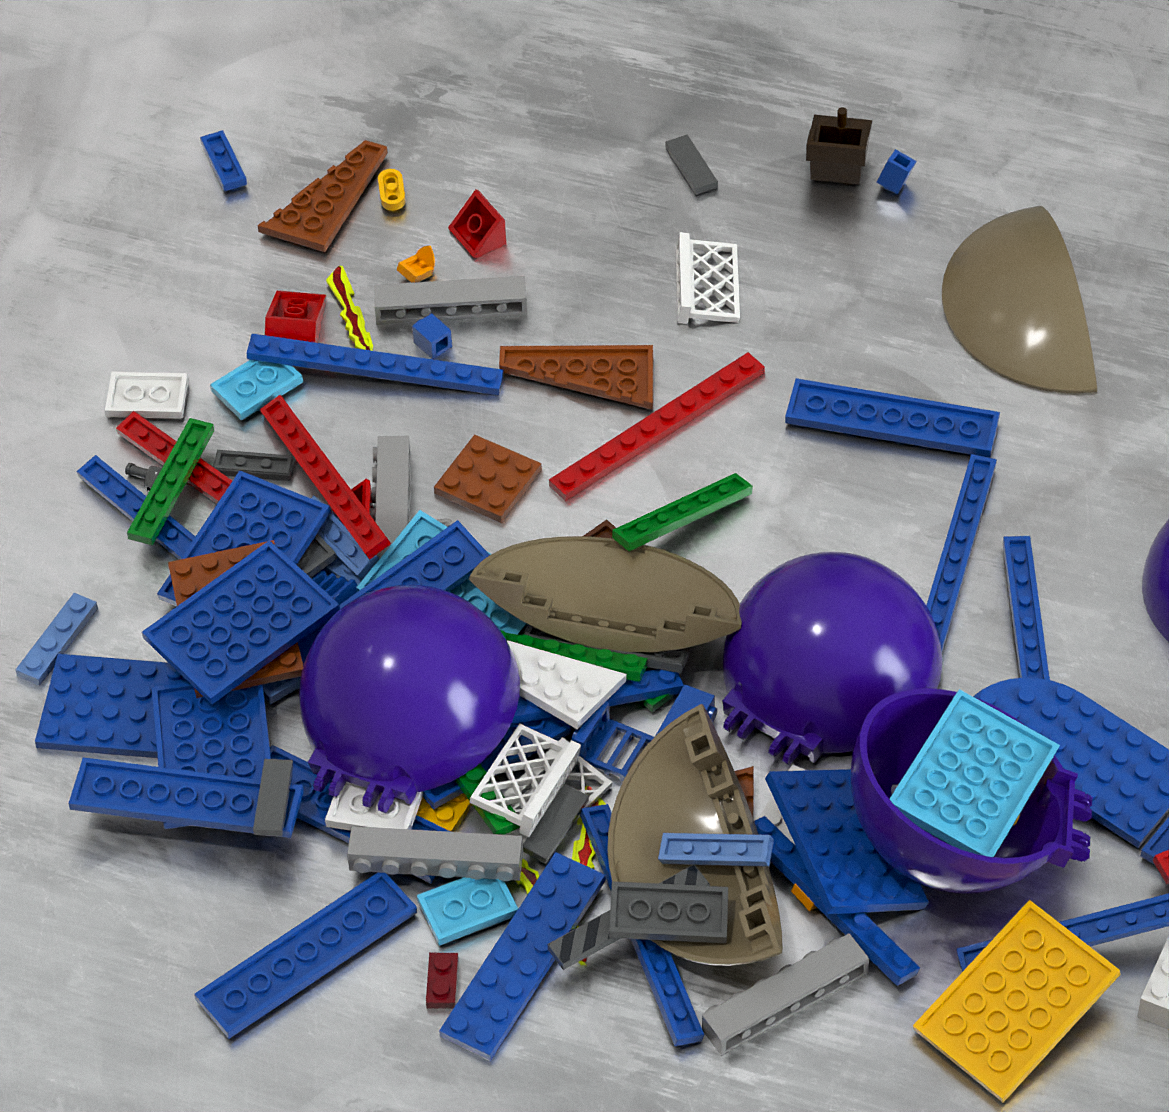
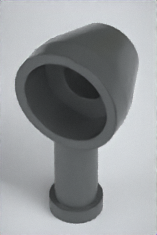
M128 463L125 468V474L145 479L144 489L149 492L162 468L150 466L146 469L135 466L133 463Z

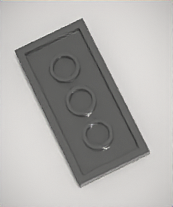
M612 881L609 938L708 943L727 942L728 887Z

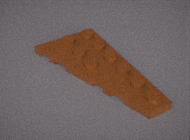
M367 140L363 141L345 156V160L338 166L333 165L327 170L328 174L321 179H315L291 198V203L284 209L279 208L273 213L274 217L267 222L262 221L257 225L258 232L326 252L388 154L387 146Z
M653 345L500 346L499 369H503V373L653 410Z

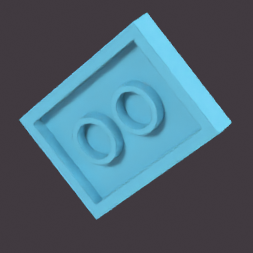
M249 360L210 384V388L214 395L240 420H243L277 396H282L303 383V377L290 365Z
M463 877L417 895V902L439 946L513 918L518 910L507 885L499 879L482 878L475 880Z

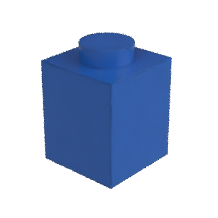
M895 149L887 160L876 183L898 195L917 161Z
M432 313L412 325L414 344L431 359H435L452 348L451 330Z

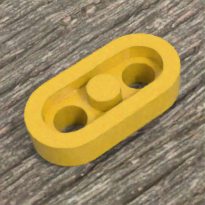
M386 169L380 172L378 175V185L382 207L390 211L401 209L405 205L402 174L396 169Z

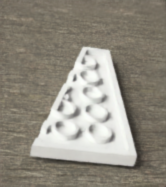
M507 640L519 669L520 696L576 729L626 682L627 674Z

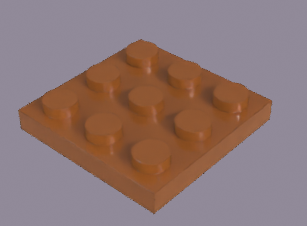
M474 434L436 483L434 494L502 523L541 472L542 463Z

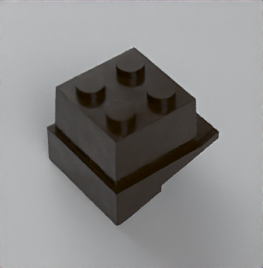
M844 107L837 110V117L814 114L806 144V161H810L811 180L860 184L862 166L865 167L872 120L847 118V109Z

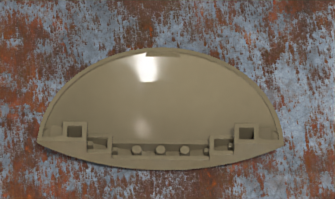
M1043 206L1024 208L995 218L970 234L952 255L945 270L942 283L944 315L952 333L962 347L986 368L1013 382L1031 388L1060 393L1097 392L1091 342L1078 282L1066 244L1050 213Z
M567 536L542 538L518 543L489 555L474 568L469 578L493 602L521 621L553 636L594 648L626 652L677 650L704 644L741 629L739 601L732 590L716 575L704 567L674 553L648 545H642L628 551L611 538Z
M703 704L685 712L659 732L643 749L627 773L615 800L608 831V861L612 881L658 884L690 867L691 865L662 864L658 860L663 833L759 835L733 766ZM695 865L710 883V886L728 887L726 943L651 940L664 950L678 957L708 965L731 966L749 964L782 954L780 914L769 866Z

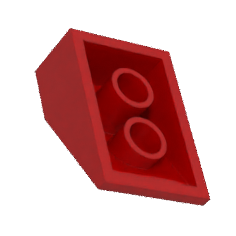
M277 290L265 317V335L318 343L326 295Z

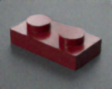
M429 952L426 1009H454L457 995L458 953Z

